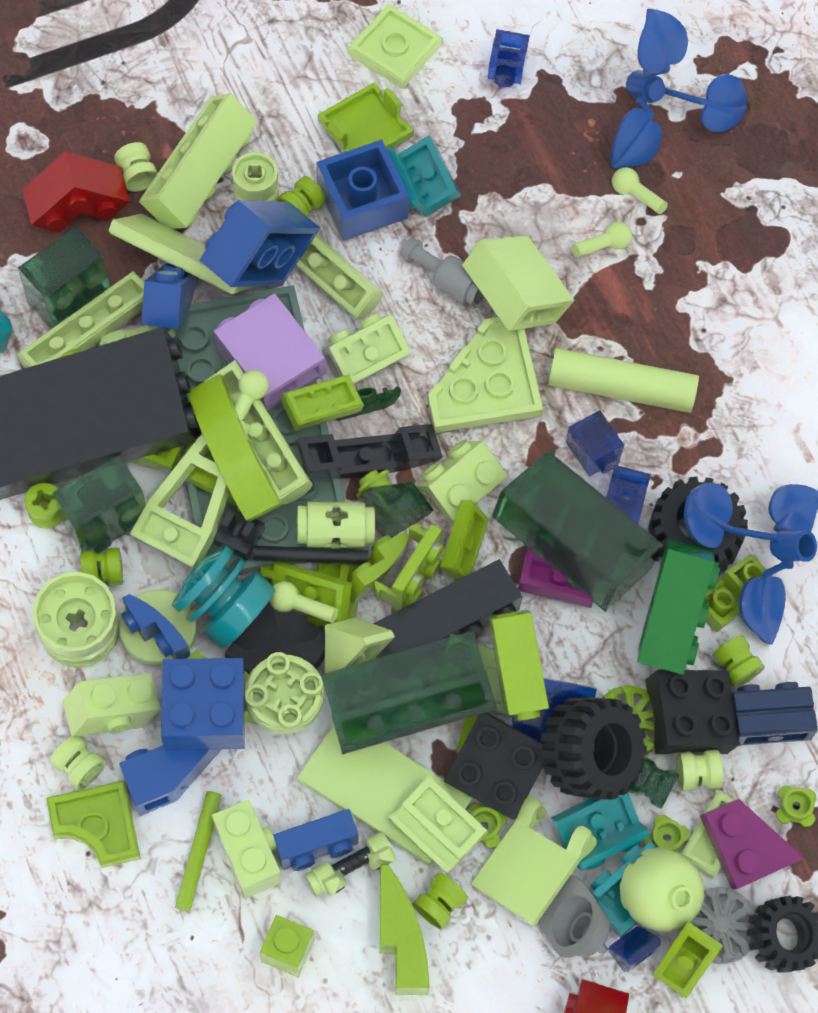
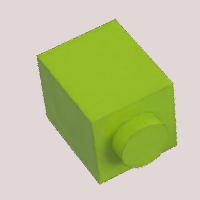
M276 915L259 952L261 962L299 978L315 941L314 930Z

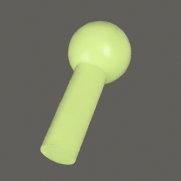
M624 167L614 173L612 186L616 192L624 195L632 194L658 214H662L666 210L668 203L639 183V176L635 170Z
M613 222L606 228L605 233L573 244L572 253L578 258L609 246L614 249H623L630 244L632 231L623 222Z
M281 581L273 585L275 592L269 603L277 611L288 612L296 609L327 622H335L338 615L337 608L300 595L297 588L290 582Z

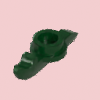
M398 386L393 390L382 388L383 393L379 394L376 393L374 388L360 389L357 392L364 404L361 412L335 420L340 421L387 408L393 405L400 397L401 389Z

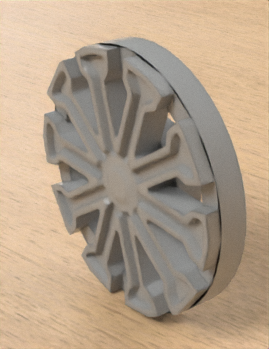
M722 887L707 888L704 890V898L708 897L710 899L712 910L702 903L699 912L706 918L695 917L690 923L696 927H703L702 931L723 945L724 955L722 957L716 956L712 963H734L745 957L751 951L748 944L755 942L754 936H750V939L746 941L737 933H747V929L754 928L755 925L736 921L744 916H749L750 918V916L757 913L754 911L755 908L749 899L747 900L738 891ZM719 895L727 897L723 910L721 908ZM735 901L739 902L742 908L731 914ZM730 940L740 948L738 953L732 951Z

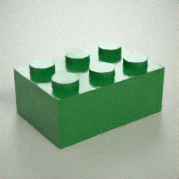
M667 539L638 645V663L684 675L686 664L694 665L699 643H697L698 636H695V631L697 627L704 628L709 612L708 599H705L707 589L715 590L720 568H718L719 563L715 562L712 550Z

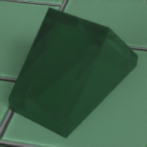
M414 482L370 487L365 492V507H374L375 528L382 537L390 535L393 538L434 511Z

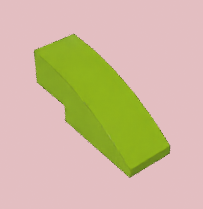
M381 864L379 954H396L395 995H428L430 988L428 959L418 919L401 882L389 864Z

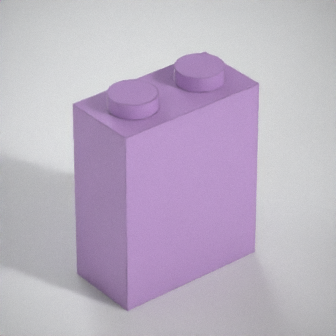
M275 293L266 299L261 298L254 301L245 312L235 318L229 317L223 320L217 329L213 331L215 347L228 364L235 360L244 373L250 370H257L267 377L269 388L266 395L260 399L267 411L281 403L280 399L283 393L306 387L326 374L324 355Z

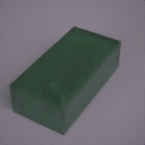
M547 451L501 490L491 516L547 562L554 570H557L566 577L573 586L594 600L593 602L604 612L652 569L663 546L660 541L550 451Z

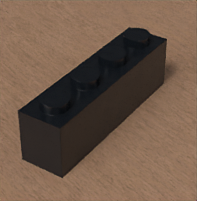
M498 559L373 623L392 630L395 636L375 659L386 678L395 674L398 677L407 675L417 668L418 662L428 657L437 659L443 656L450 634L472 641L485 632L484 628L489 626L488 616L519 611L523 596L501 560Z

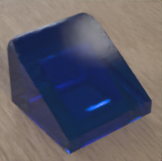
M638 926L611 944L608 951L623 972H629L654 954L662 941L657 935Z

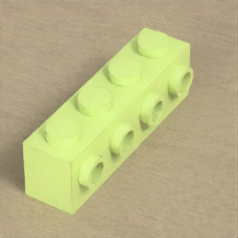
M232 93L211 96L139 202L160 223L172 229L187 228L192 225L198 217L197 211L201 205L216 191L215 185L222 174L226 173L233 166V158L239 149L245 146L251 139V131L258 121Z

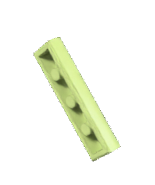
M318 235L315 236L296 264L302 272L356 319H362L369 315L382 298L383 292Z
M132 271L17 353L23 367L28 368L61 358L71 350L79 349L84 351L94 347L101 341L102 336L116 331L142 312L144 281Z
M555 348L548 385L691 413L697 393L699 375Z
M234 360L205 381L221 374L236 403L240 395L239 379L244 372ZM260 399L254 400L243 420L250 425L248 438L262 468L267 472L281 504L291 503L304 496L311 489L312 482Z

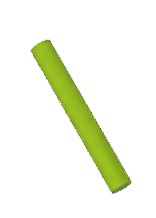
M206 792L175 908L182 911L190 912L214 827L212 815L218 812L222 797L221 794L216 792Z

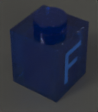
M601 410L571 425L568 429L566 444L589 477L599 471L602 474L607 473L620 463L624 443Z

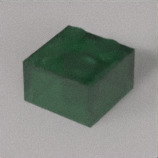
M75 227L18 267L28 304L50 329L110 288L104 256L78 227Z
M120 455L52 492L61 521L80 552L93 550L96 553H101L108 549L114 540L123 535L130 536L132 529L146 506L141 487Z

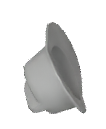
M570 875L538 921L540 929L552 945L554 951L561 957H588L596 952L605 954L608 951L605 942L610 933L608 914L599 906L585 883L577 876Z

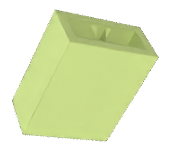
M507 236L501 239L480 240L471 248V254L462 264L508 331L555 324L575 301L529 236Z

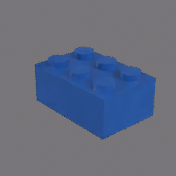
M238 200L227 209L224 215L225 221L218 232L214 233L205 244L206 250L200 261L230 287L283 286L321 228L290 202Z

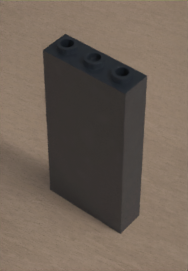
M160 327L1 375L0 500L25 493L32 486L39 483L56 484L196 442L195 429L199 428V424L195 417L193 406L189 407L186 394L191 393V386L186 372L180 371L178 359H182L183 354L177 337L172 338L164 327Z

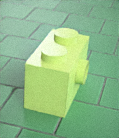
M151 673L79 681L62 701L72 737L100 733L116 734L126 730L144 728L161 710Z
M249 799L212 815L215 830L245 899L282 883L281 872L272 853V850L277 849L274 836L269 826L261 828Z

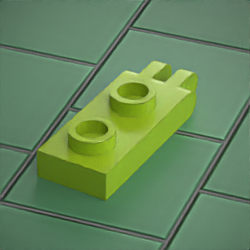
M274 562V566H261L260 575L271 578L272 581H267L272 586L281 581L290 582L297 588L300 595L337 608L336 622L348 619L352 589L351 582L285 562Z

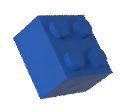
M382 139L316 162L317 184L326 196V205L343 241L408 218L409 194Z
M243 658L163 659L161 739L164 750L245 749V668Z

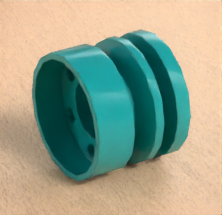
M226 544L212 555L205 557L183 581L179 593L172 602V606L178 612L184 610L193 601L195 602L186 616V619L190 622L207 613L210 617L206 621L202 633L220 649L232 643L252 623L275 592L274 587L257 571L249 574L242 581L237 578L245 564L241 557L234 560L226 568L225 564L233 554V550Z

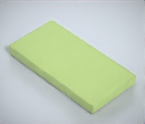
M144 214L113 219L111 222L110 234L178 268H183L184 271L232 295L254 288L230 287L200 261L206 250L204 244Z
M343 715L338 717L297 776L299 783L342 811L350 809L353 818L376 833L382 831L390 842L427 866H430L433 861L396 827L389 817L401 807V804L428 776L439 784L465 810H467L473 799L445 783L442 778Z

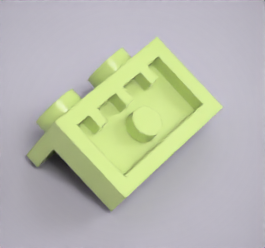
M377 312L360 321L361 329L349 334L348 330L345 329L328 338L331 345L323 348L322 351L325 356H330L340 377L349 374L354 384L411 354L392 314L381 318Z

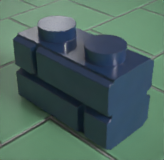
M783 682L777 684L775 689L761 690L759 685L749 684L738 687L737 692L732 693L740 742L739 746L809 741L817 733V719L810 686L799 687L797 682Z

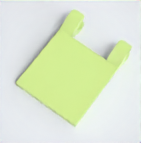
M529 796L525 799L517 819L470 885L535 927L579 862L595 848L597 840L592 836V832L589 829L579 826L573 832L567 849H564L534 831L532 828L544 819L547 810L542 806L539 799Z

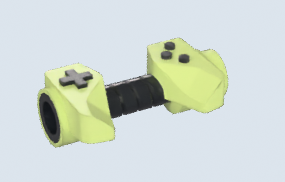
M381 831L365 840L366 847L332 865L325 861L312 868L311 872L305 874V879L315 897L321 893L332 896L340 892L348 884L344 876L363 867V865L369 864L373 871L375 869L379 870L381 864L395 862L394 851L385 834Z

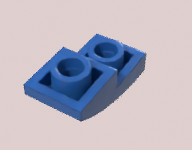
M130 594L122 597L126 611L121 613V616L132 634L138 631L144 642L154 637L159 650L165 658L171 655L173 659H187L190 656L189 646L182 635L160 612Z

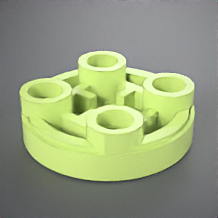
M154 589L137 595V598L151 605L172 623L182 635L190 650L196 640L198 628L197 620L190 622L186 619L192 606L188 605L184 610L178 612L172 606V602L178 593L170 590ZM121 616L119 623L120 636L125 649L132 659L152 666H163V659H173L171 655L166 658L163 656L154 637L144 642L138 631L132 634Z
M275 652L259 663L248 676L245 685L247 710L252 719L267 731L277 734H291L301 731L312 724L321 712L324 702L323 680L318 671L306 660L297 656L286 655L282 652Z

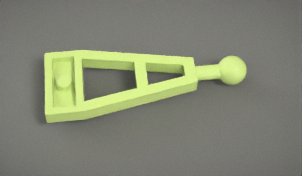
M257 370L247 371L240 377L238 384L240 395L234 405L247 436L250 425L243 420L253 401L264 397L269 388L267 377ZM203 434L200 435L148 500L130 533L133 537L193 568L204 559L213 542L230 493L216 463L204 457L209 448ZM195 467L218 477L201 528L163 509Z

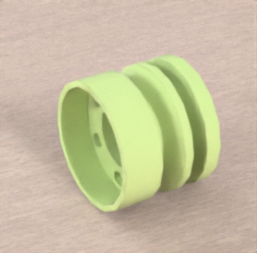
M82 572L63 573L47 581L37 593L33 606L34 625L45 651L59 664L73 668L93 666L105 659L114 649L120 633L119 620L114 597L105 583L94 575ZM81 620H84L85 628L78 627L76 631L72 630V623L79 624Z

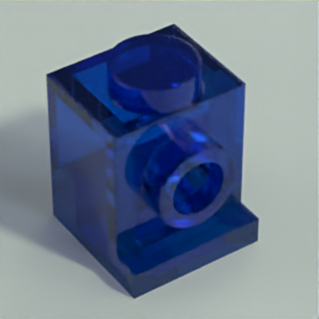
M496 29L489 61L488 79L494 80L495 84L500 87H511L514 83L521 85L530 35Z
M614 465L600 519L606 520L609 524L618 528H637L651 474Z

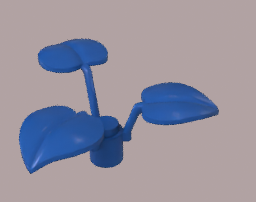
M647 9L646 20L637 49L638 62L643 71H633L626 81L627 93L637 98L635 103L643 109L634 108L629 111L618 127L610 158V166L614 168L643 165L656 155L661 144L662 130L659 124L652 121L654 112L647 102L654 103L663 98L664 94L705 105L701 112L700 121L706 129L713 132H724L736 126L743 118L747 109L748 99L745 87L739 78L730 74L719 75L710 82L706 91V99L665 87L662 78L656 75L668 73L670 71V64L680 63L684 59L688 48V35L682 23L664 11L657 9Z
M701 484L690 491L684 508L687 530L697 544L706 548H716L723 540L724 531L736 535L770 540L772 555L781 561V563L764 570L761 578L753 577L747 580L739 598V611L745 625L762 642L773 645L783 617L786 593L783 581L779 577L772 575L783 569H792L794 562H809L815 557L817 541L811 530L818 510V490L801 484H787L777 488L771 496L768 507L769 515L776 523L773 527L776 533H767L728 525L727 523L731 519L733 511L730 494L719 484Z

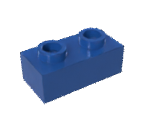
M350 809L273 834L277 846L276 851L283 870L291 867L293 871L304 870L316 863L314 859L329 854L331 858L347 855L354 850L353 846L359 843V834Z

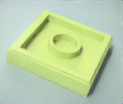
M388 3L348 47V55L403 89L442 45L443 37Z

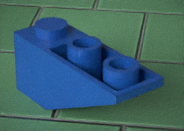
M170 263L164 264L144 282L141 325L179 329L185 323L199 278L184 271L183 268H178Z
M160 746L150 751L148 749H139L127 755L126 760L120 762L119 765L139 817L176 802L222 749L164 750V746Z

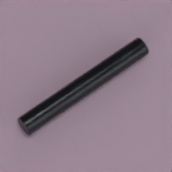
M254 545L253 560L362 565L369 561V550Z

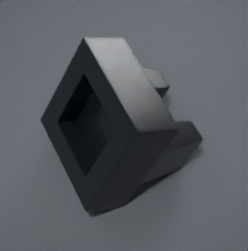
M230 508L213 539L214 545L222 547L226 544L233 550V554L248 560L254 550V545L258 543L265 530V523L257 519L247 522L240 511Z

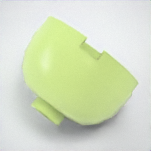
M658 847L646 849L640 853L643 856L638 858L634 864H628L620 883V897L624 909L628 910L630 916L637 924L652 930L669 932L679 930L687 922L693 921L701 910L704 900V884L698 868L690 860L678 852Z

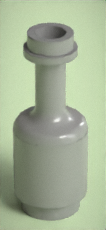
M409 238L405 242L400 255L408 263L415 260L434 272L433 283L437 288L463 305L469 303L472 306H476L482 301L484 296L462 266L464 263L462 260L455 256H448L442 261L422 248V241Z

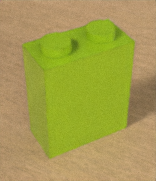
M521 610L488 616L504 710L508 715L517 717V720L540 717V710L547 709L549 706L532 612Z

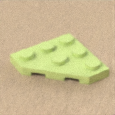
M499 317L487 318L483 321L473 339L467 346H464L449 366L448 372L438 384H435L428 394V405L435 433L542 416V401L524 329L508 331Z

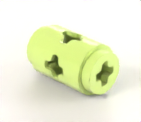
M307 502V506L297 507V544H306L307 548H364L365 545H374V507H365V503ZM333 508H340L337 513H333L332 510ZM332 538H339V541L332 542Z

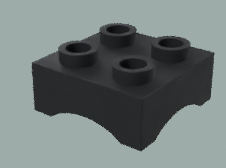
M268 601L252 623L227 648L225 658H243L245 671L249 675L259 663L275 652L300 657L317 669L325 659V630L310 623L294 610L288 612L277 611Z
M657 669L645 679L647 693L650 697L654 714L655 754H672L685 751L704 752L705 750L714 749L719 750L720 754H728L740 745L729 670H685L684 675Z
M480 711L444 782L515 820L546 763L545 759H541L540 750L544 749V743L510 726L486 711Z

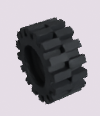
M790 895L765 901L763 905H758L754 910L757 914L750 916L748 923L755 926L754 928L747 929V937L754 936L755 942L748 945L751 951L759 950L760 953L755 956V959L759 963L767 961L765 968L769 970L777 969L778 973L804 970L816 964L814 960L818 959V912H811L815 907L810 901L803 903V897H791ZM783 918L790 920L797 931V945L792 950L783 948L777 938V924Z

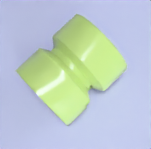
M260 152L246 153L236 160L232 168L235 202L238 200L277 202L279 185L278 169L275 161L270 156Z

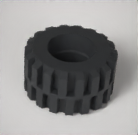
M697 476L689 477L687 484L680 479L674 482L672 489L667 487L662 492L661 497L657 499L648 525V530H650L647 536L648 545H653L651 553L655 559L663 558L667 539L712 550L715 562L719 563V575L726 571L729 564L732 565L746 536L724 531L723 540L718 547L706 548L687 537L677 524L679 519L684 518L685 503L690 491L701 484L713 483L714 479L705 477L704 482H698ZM721 482L720 485L727 490L728 486ZM733 492L730 494L733 511L731 519L727 524L747 529L748 520L744 519L746 509L744 505L737 506L740 498Z
M568 698L564 700V705H557L553 709L554 717H548L545 722L547 730L546 733L542 732L541 735L544 749L540 750L541 759H545L546 762L543 769L546 775H551L550 782L552 785L559 787L560 792L567 795L602 800L617 799L618 795L628 793L630 791L629 785H635L639 780L637 774L639 771H643L645 762L642 761L643 754H647V746L644 745L643 741L646 738L645 729L639 726L641 719L638 714H632L633 708L630 705L623 704L621 700L610 698Z

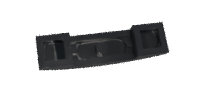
M433 424L399 427L395 434L334 440L333 434L300 437L296 440L305 473L308 476L319 478H361L374 470H377L380 474L386 469L390 473L423 466L438 461L443 457Z

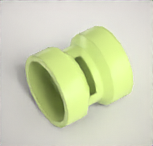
M141 142L127 144L121 147L114 155L116 165L124 172L125 186L132 192L146 190L158 174L155 165L149 162L151 155L147 146Z
M71 736L54 751L50 762L58 771H65L69 775V782L77 790H82L101 774L106 766V761L98 753H91L87 749V742L81 736Z
M705 750L699 755H694L690 751L677 753V779L681 791H694L697 786H705L709 790L722 788L723 766L719 750Z

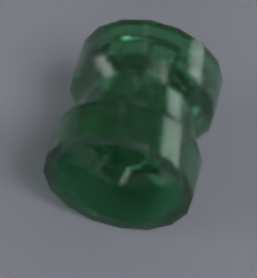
M644 756L642 760L645 762L643 771L638 772L639 780L637 783L629 785V792L635 796H646L652 805L662 809L679 774L670 769L662 770L658 768L655 761Z

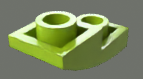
M406 532L393 538L390 535H386L374 543L371 547L373 552L369 557V561L359 566L351 574L353 579L351 581L350 601L352 603L357 602L374 589L375 581L381 583L406 547L409 539Z
M752 554L729 569L722 579L717 582L714 591L707 589L705 599H708L709 612L706 622L716 632H719L740 615L739 598L747 580L753 577L761 578L763 571L767 570Z

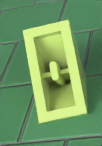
M355 617L325 625V679L327 683L330 684L358 676L395 638L392 630Z

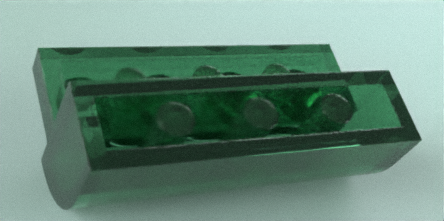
M473 630L321 674L342 754L497 709Z

